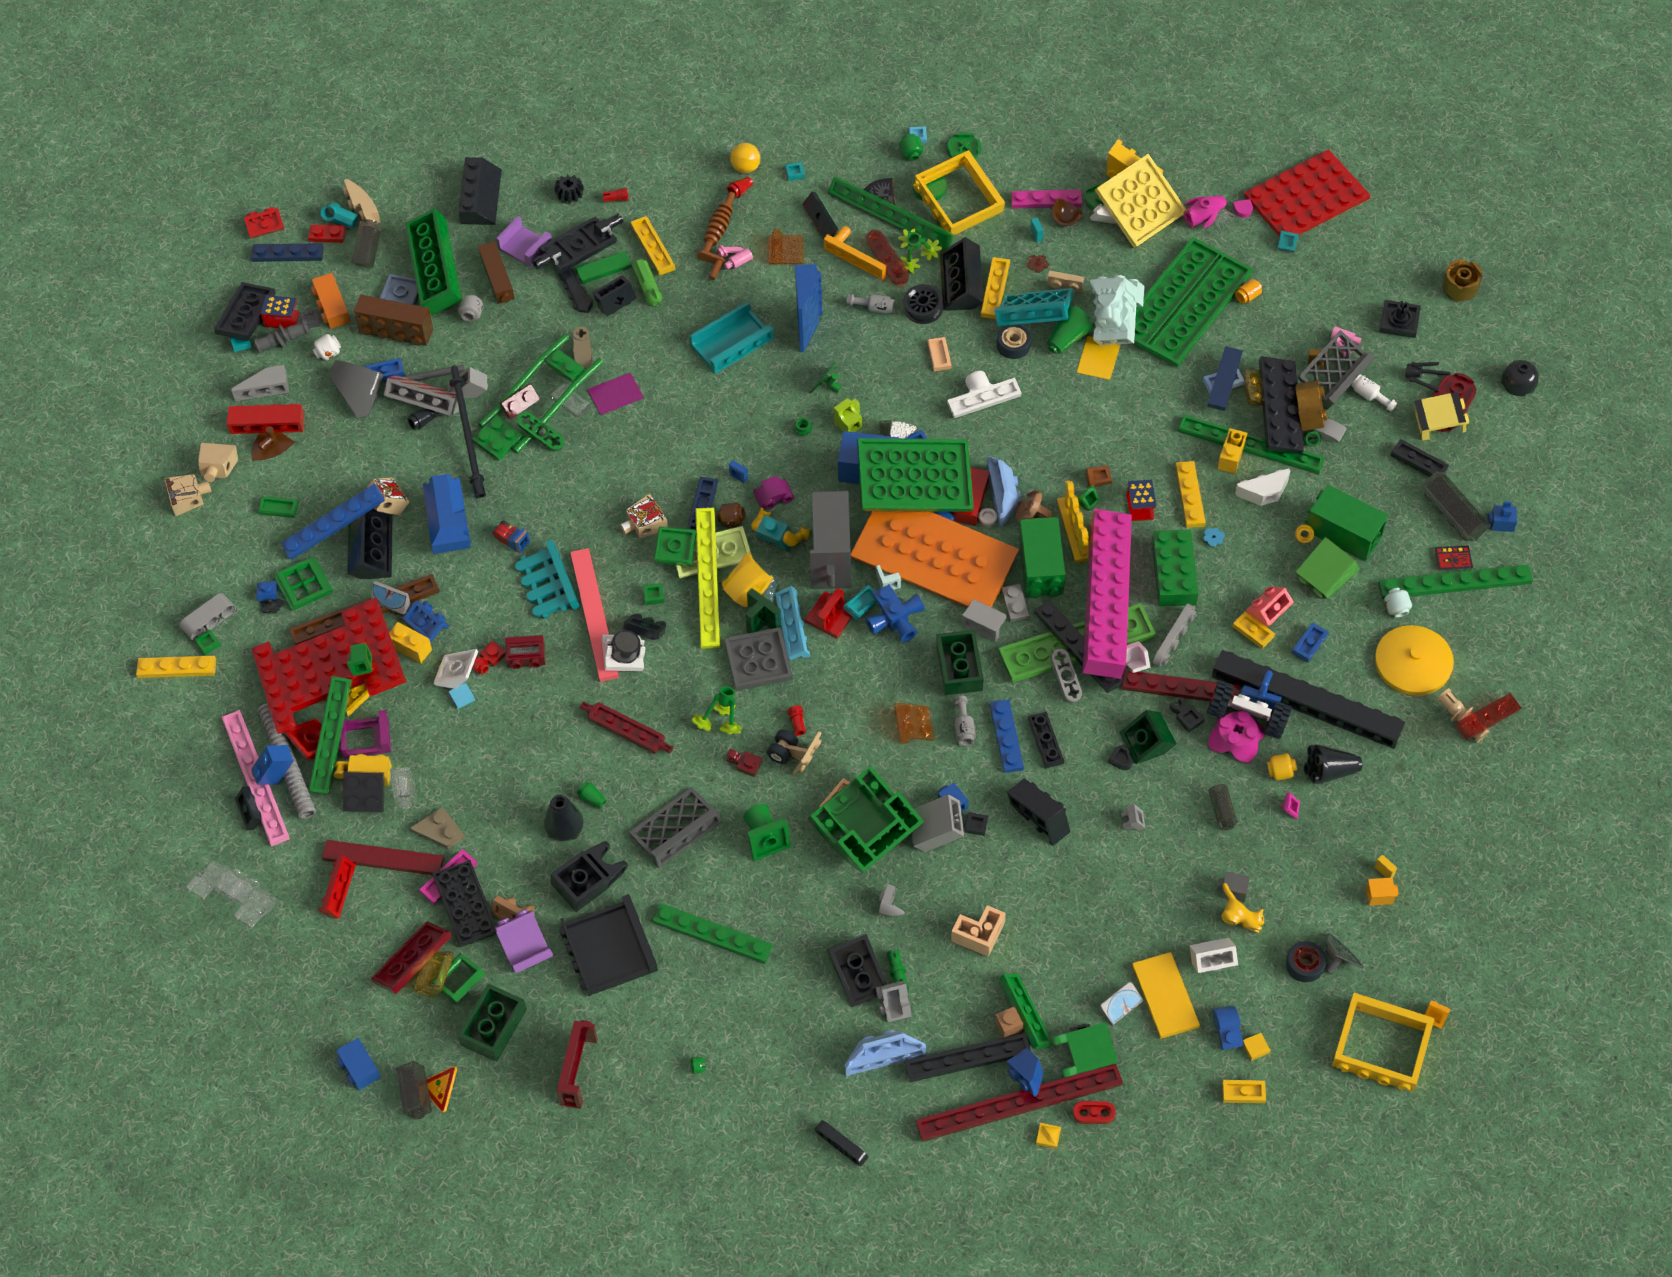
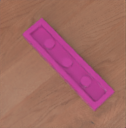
M1081 190L1011 191L1012 209L1053 208L1057 198H1062L1076 207H1082Z

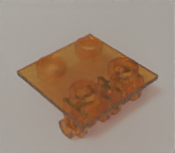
M774 229L772 235H769L768 264H804V235H782L780 229Z
M894 703V714L897 717L896 725L900 735L899 741L902 744L909 743L910 738L935 740L930 706Z

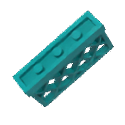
M1067 288L1006 294L1000 307H996L994 310L998 326L1067 320V310L1074 295V289Z

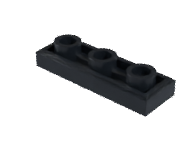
M811 192L802 205L823 240L827 234L833 237L838 228L817 193Z
M1047 712L1028 716V721L1045 769L1064 764V759Z

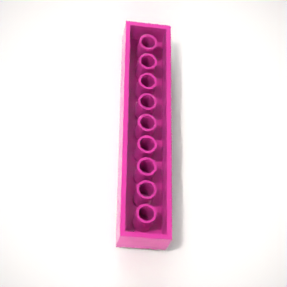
M1094 509L1090 521L1083 673L1121 679L1126 667L1131 514Z

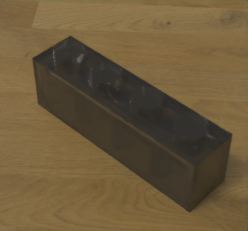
M1436 471L1421 486L1425 491L1424 495L1429 500H1433L1436 504V509L1447 516L1448 523L1460 531L1459 535L1465 541H1476L1491 526L1444 472Z

